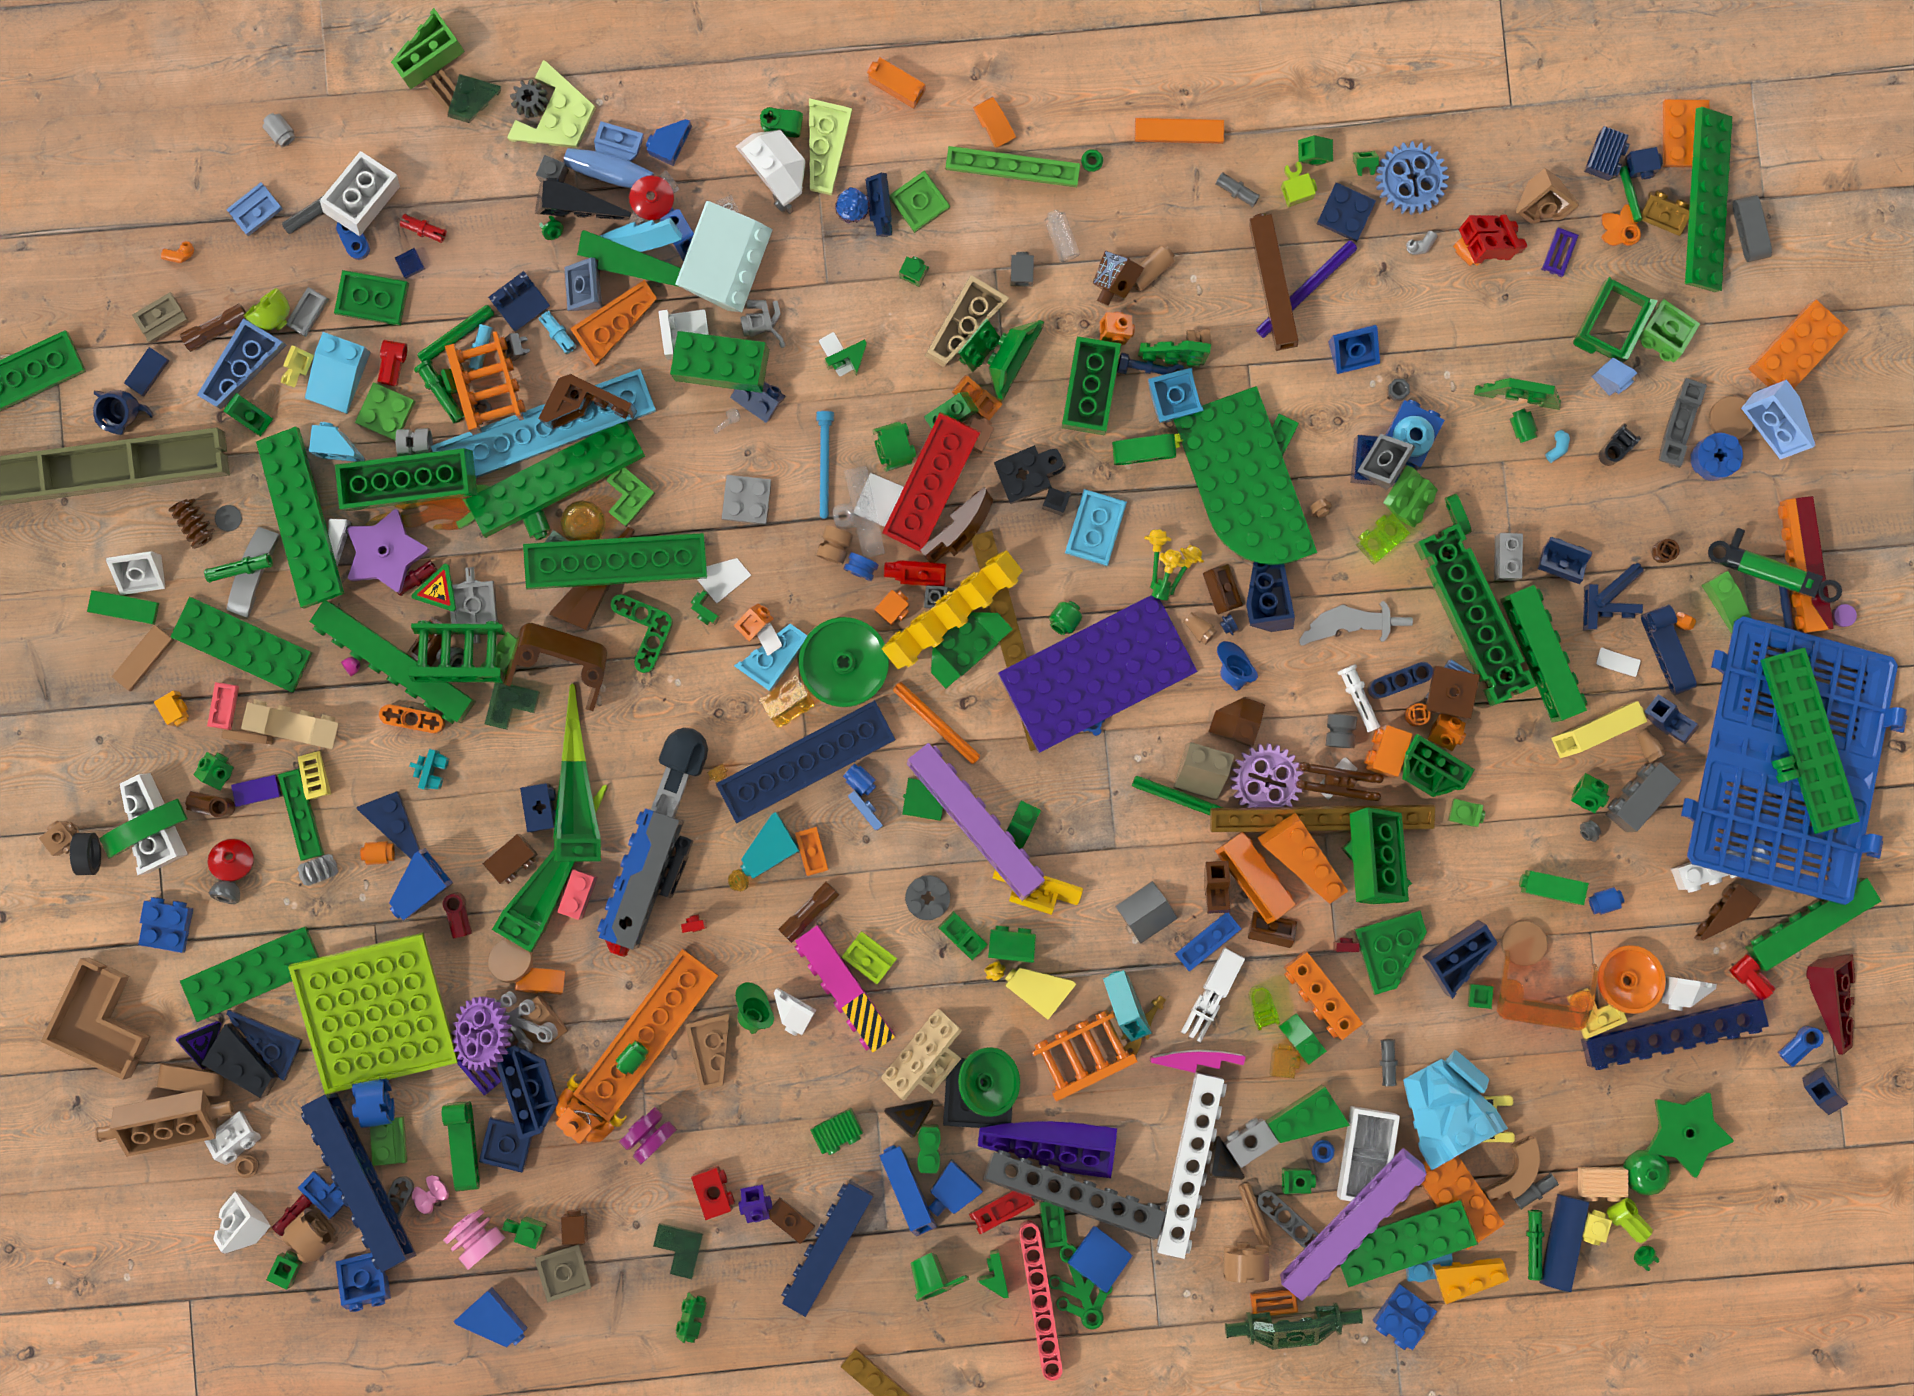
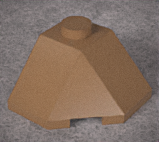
M1544 168L1528 181L1516 212L1530 223H1538L1540 219L1552 218L1553 221L1562 220L1576 209L1579 203L1562 181L1548 169Z
M539 995L532 1000L535 1004V1010L529 1015H522L520 1017L539 1026L546 1022H551L556 1026L558 1035L550 1042H541L536 1034L522 1029V1031L531 1042L550 1045L566 1033L568 1029L543 996Z

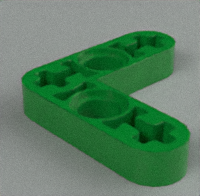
M616 595L611 600L612 610L620 616L648 627L636 655L634 665L639 672L650 673L655 668L671 631L673 619L668 613L626 595ZM622 599H625L624 603L631 607L633 602L636 603L632 608L631 616L627 615L630 611L625 608L618 611L616 602H621ZM640 607H645L648 610V616L643 620L636 617V611ZM663 616H666L668 625L662 626L660 632L664 633L662 637L658 633L652 632V629L658 630L659 623L657 619H662ZM656 636L659 638L660 645L656 649L649 648L647 642L650 637ZM644 648L649 652L656 653L655 657L650 655L648 658V662L651 663L650 667L646 666L644 669H641L642 665L639 661L640 659L644 660L647 656V653H643Z

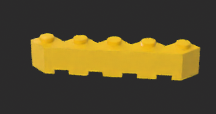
M1007 550L990 558L985 562V567L976 573H971L960 582L961 585L953 592H947L935 602L934 607L927 612L923 611L910 622L909 627L904 629L903 632L899 630L882 647V650L897 669L906 665L907 667L914 665L918 661L917 656L923 649L930 646L933 648L938 646L943 641L942 636L947 630L955 626L958 628L962 627L967 623V617L973 610L981 606L982 608L989 606L993 602L992 597L998 590L1004 587L1011 588L1019 581L1017 578L1023 570Z

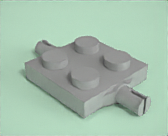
M474 567L465 568L466 581L453 585L456 611H450L451 624L498 622L494 581L480 582L475 580ZM474 635V644L481 643L480 635Z

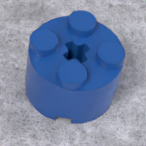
M1726 433L1709 435L1699 441L1692 450L1691 465L1693 470L1705 480L1718 481L1724 479L1740 469L1743 460L1742 447L1735 436Z
M387 1078L359 1082L352 1085L353 1096L356 1099V1104L352 1105V1112L354 1118H359L361 1128L391 1124V1121H394V1098H390L388 1091H392V1088Z

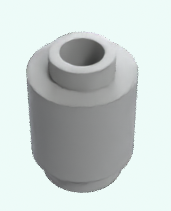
M271 113L264 118L262 127L277 145L285 147L295 139L294 130L281 114Z

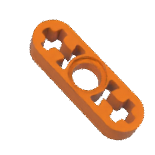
M390 704L384 705L379 711L380 720L387 725L434 734L440 733L445 727L444 718L440 714ZM392 709L393 713L400 714L401 724L398 723L400 721L398 718H391L388 721L385 712H389ZM409 713H415L418 716V721L415 725L410 726L406 722V717ZM423 714H426L424 717L426 720H433L436 717L439 726H435L434 730H432L431 725L423 723Z

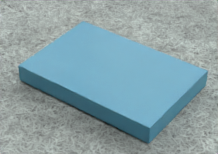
M1084 489L1065 554L1108 566L1127 502Z

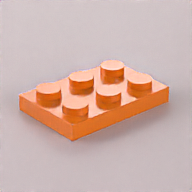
M1665 99L1663 101V167L1692 168L1696 108L1705 107L1710 109V100Z

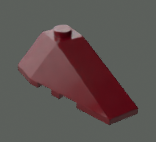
M1853 954L1817 959L1808 966L1806 971L1811 992L1839 1055L1845 1054L1853 1047L1854 1020L1852 1017H1849L1852 1005H1854V997H1850L1851 983L1855 984Z

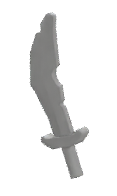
M1384 601L1379 603L1382 608L1381 613L1365 612L1343 604L1320 614L1310 624L1311 629L1303 633L1299 643L1303 646L1316 640L1334 636L1339 629L1352 632L1360 628L1363 630H1382V636L1379 640L1384 642L1390 633V626H1412L1413 618L1390 617V609Z

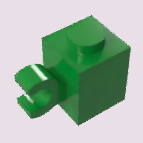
M526 1216L521 1220V1223L511 1219L505 1220L502 1230L516 1233L515 1243L536 1249L541 1243L547 1223Z

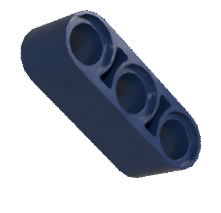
M1420 662L1382 676L1369 683L1368 693L1372 698L1381 699L1422 684L1432 678L1433 668L1426 662ZM1418 667H1423L1426 670V677L1424 679L1417 676L1416 671ZM1397 675L1404 676L1406 682L1403 687L1396 684L1395 678ZM1377 682L1384 685L1385 690L1382 695L1377 694L1374 690Z

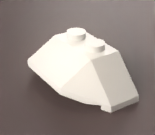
M781 130L753 133L736 145L737 150L783 206H786L802 194L805 159Z

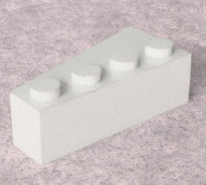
M151 773L139 774L120 783L125 813L128 814L129 821L165 804ZM175 826L165 829L132 847L133 855L136 856L138 865L136 867L137 875L149 874L188 855Z

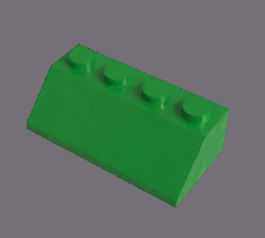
M1370 807L1350 813L1356 902L1373 905L1408 902L1409 894L1402 813Z

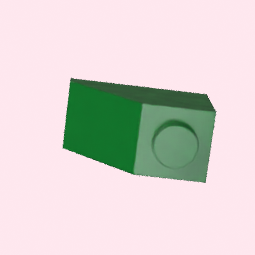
M1297 1013L1278 1026L1306 1064H1311L1327 1052Z

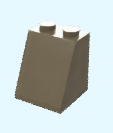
M1192 742L1186 744L1174 788L1217 800L1229 776L1234 755Z

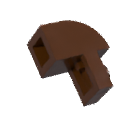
M1228 861L1205 863L1204 890L1207 914L1230 913Z

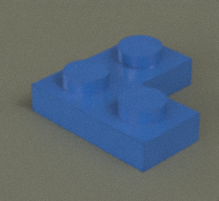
M313 1171L298 1187L329 1219H332L344 1206L341 1199L343 1193L340 1187L335 1186L334 1183L330 1185L316 1171Z

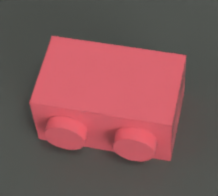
M573 869L558 913L577 920L583 919L598 877L578 869Z

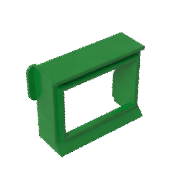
M1608 277L1603 282L1573 340L1574 346L1590 354L1597 351L1610 359L1615 358L1624 363L1629 359L1658 300L1650 299ZM1611 290L1642 306L1621 350L1589 334Z

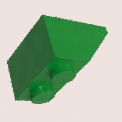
M996 925L995 929L990 930L988 958L1034 963L1036 934L1031 933L1032 929L1018 928V932L1009 931L1007 926Z

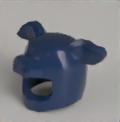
M94 390V395L99 398L94 403L93 416L97 425L105 431L123 435L126 426L136 419L140 411L146 412L150 418L153 417L150 408L147 405L139 404L137 399L128 392L111 390L104 393Z

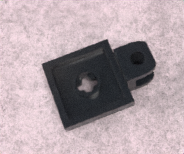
M1035 445L994 462L1010 504L1052 488L1048 478L1060 474L1066 468L1062 456L1057 449H1049L1038 454ZM1052 460H1057L1055 464H1051ZM1019 470H1028L1029 474L1026 475V480L1017 478Z

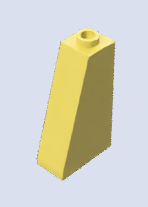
M1636 701L1556 735L1551 739L1559 757L1563 758L1583 752L1647 722L1644 709Z

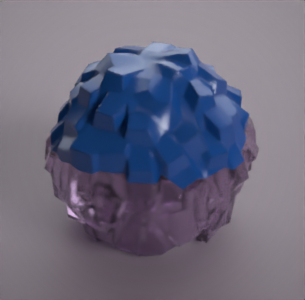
M849 187L837 196L835 209L836 214H838L842 221L850 224L853 222L858 223L866 218L870 207V200L867 195L856 188Z

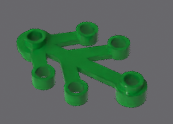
M1072 1244L1062 1246L1059 1251L1061 1260L1067 1264L1073 1254L1067 1257L1064 1255V1251L1071 1249L1074 1254L1077 1250ZM1068 1264L1076 1287L1062 1281L1058 1275H1051L1049 1277V1287L1054 1290L1059 1289L1080 1299L1084 1308L1070 1303L1069 1299L1065 1296H1060L1056 1300V1306L1060 1311H1068L1081 1317L1082 1324L1086 1328L1097 1329L1103 1323L1104 1316L1101 1309L1107 1295L1112 1292V1286L1107 1293L1099 1289L1100 1292L1092 1305L1089 1296L1095 1284L1088 1278L1084 1283L1082 1275ZM1057 1278L1059 1280V1284L1057 1286H1053L1051 1284L1052 1279ZM1065 1300L1067 1301V1306L1060 1307L1059 1302ZM1089 1314H1095L1096 1319L1094 1321L1088 1320Z

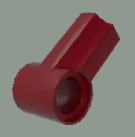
M458 892L446 896L442 905L446 911L452 938L472 934L465 906V897ZM451 897L459 900L460 905L458 909L450 907L449 900Z

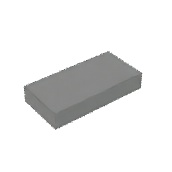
M308 287L287 320L286 326L306 337L329 299Z

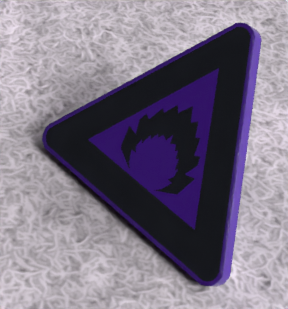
M213 1022L176 1038V1042L201 1069L206 1068V1066L202 1065V1062L218 1036L221 1022Z

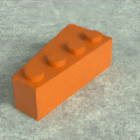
M1296 813L1258 837L1261 844L1329 904L1349 892Z

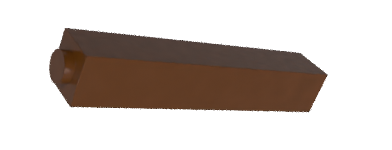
M1260 213L1250 218L1249 227L1275 350L1298 347L1299 340L1272 214Z

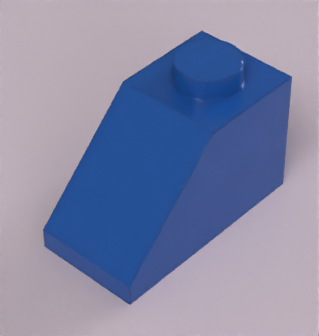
M684 119L656 129L654 135H650L646 143L649 155L674 166L692 128L690 120Z

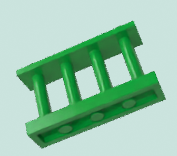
M425 620L411 623V629L414 634H419L418 664L415 667H409L408 676L412 682L503 683V672L501 668L495 665L497 635H505L503 624L496 621H488L486 624H431L430 621ZM429 634H442L441 664L438 667H429L427 665ZM451 635H465L464 663L461 667H452L450 665ZM474 635H488L487 658L484 668L473 665Z

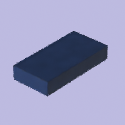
M149 347L124 384L144 397L170 360Z

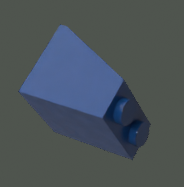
M426 848L417 851L413 855L389 902L392 906L390 908L391 912L398 919L401 917L402 920L411 917L453 884Z

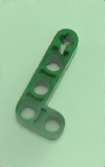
M471 1101L447 1103L442 1106L441 1114L443 1125L448 1126L454 1189L456 1192L477 1190L480 1188V1174Z

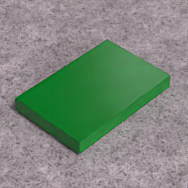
M342 270L334 314L401 326L409 282Z

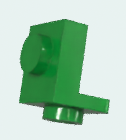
M704 590L701 594L697 592L691 601V604H693L691 609L699 614L697 619L706 625L710 622L716 625L720 617L702 605L709 594Z

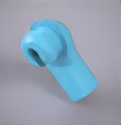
M1559 430L1555 433L1556 447L1545 454L1550 463L1568 451L1570 436L1564 430Z

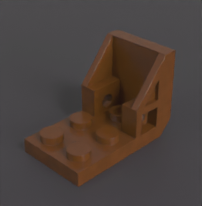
M569 374L558 378L538 419L545 426L554 430L585 416L592 401L602 409L606 410L607 407H610L615 415L626 419L627 416L634 419L637 410L632 403Z

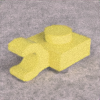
M291 346L283 365L288 370L283 374L281 383L295 387L299 375L306 376L314 355L298 347Z

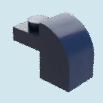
M1659 694L1644 711L1650 722L1666 735L1670 734L1684 744L1688 742L1699 728L1696 722L1680 713L1675 704Z

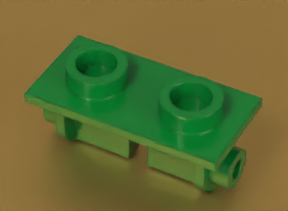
M688 1292L686 1299L683 1300L681 1306L682 1317L676 1325V1337L682 1343H685V1341L695 1343V1339H698L702 1323L694 1321L695 1317L703 1318L707 1302H705L706 1297L697 1296L695 1298Z

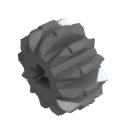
M530 79L528 85H526L521 80V87L514 86L513 89L516 93L510 94V98L514 100L511 105L513 108H517L516 112L518 115L524 113L525 117L529 119L531 113H533L535 117H538V110L542 112L546 110L543 105L549 102L545 97L548 93L546 89H542L540 82L534 85V81ZM531 96L532 101L528 102L527 97Z

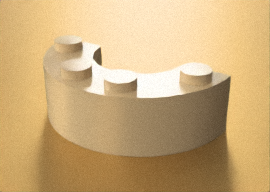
M256 699L253 700V703L247 702L241 729L324 748H333L338 727L335 717L322 715L320 719L313 717L314 713L300 710V714L291 712V707L278 705L277 709L266 707L267 702Z

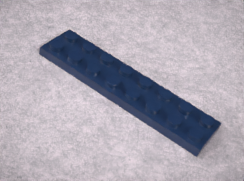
M874 700L716 783V786L737 824L894 742L896 739Z

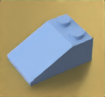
M1787 379L1754 392L1741 409L1779 459L1815 446L1800 396Z

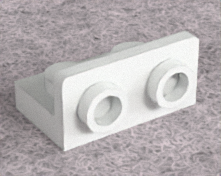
M239 1111L217 1128L216 1139L204 1142L213 1159L227 1165L235 1161L237 1156L246 1149L252 1148L261 1139V1136L253 1131L245 1114Z

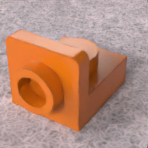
M758 603L751 607L734 627L750 642L774 618L766 607Z

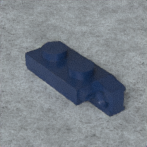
M881 172L866 178L865 181L870 222L874 223L876 236L888 237L892 235V215L887 173Z

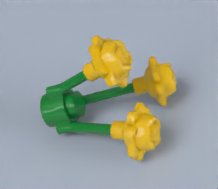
M1155 529L1151 530L1150 535L1144 537L1153 545L1154 551L1153 574L1150 585L1153 591L1151 595L1167 601L1170 595H1174L1175 589L1187 568H1190L1192 563H1204V560L1201 558L1202 551L1194 545H1189L1187 549L1180 548L1185 560L1182 559L1179 551L1169 549L1166 553H1160L1159 556L1162 545L1172 539L1167 537L1166 531ZM1161 560L1166 565L1164 569L1165 575L1163 579L1159 578L1157 582L1158 562ZM1182 567L1171 585V582L1168 581L1170 573H1173L1174 568Z

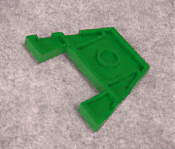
M1507 378L1495 381V384L1485 383L1484 387L1480 385L1475 386L1474 395L1494 398L1498 394L1505 395L1507 400L1518 401L1519 398L1527 399L1529 404L1560 410L1561 400H1559L1560 397L1557 395V389L1553 385Z

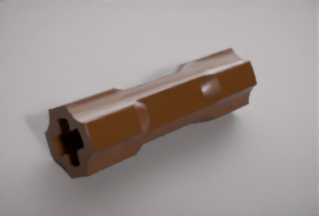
M239 303L225 310L217 317L186 330L180 334V337L185 347L192 352L219 335L238 328L243 318L246 320L244 317L246 311Z
M826 881L778 930L792 943L840 894Z

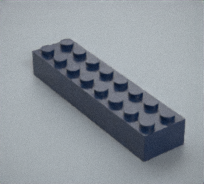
M338 1093L324 1094L302 1106L303 1113H301V1117L313 1132L311 1134L313 1142L317 1146L319 1145L323 1152L321 1158L333 1173L331 1175L335 1186H339L343 1193L341 1199L353 1214L351 1216L353 1224L356 1228H360L362 1232V1242L367 1249H370L373 1255L371 1260L377 1270L380 1269L382 1273L417 1256Z

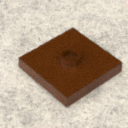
M1434 666L1425 710L1471 719L1480 675Z

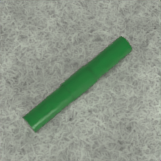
M1622 166L1619 173L1634 222H1639L1643 218L1628 167Z

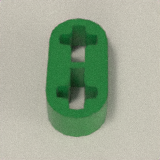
M1453 494L1445 497V505L1453 525L1459 523L1465 535L1471 533V525L1458 495Z

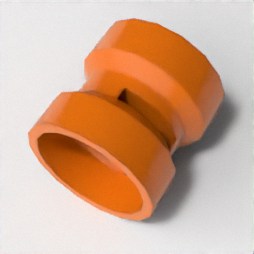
M1417 703L1410 705L1406 709L1404 717L1409 725L1421 726L1429 721L1431 713L1425 710L1426 705Z

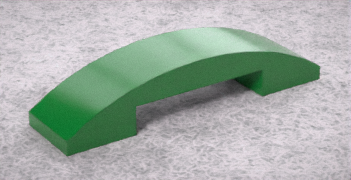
M175 799L118 826L100 837L99 840L108 859L130 849L129 847L188 818L179 799Z

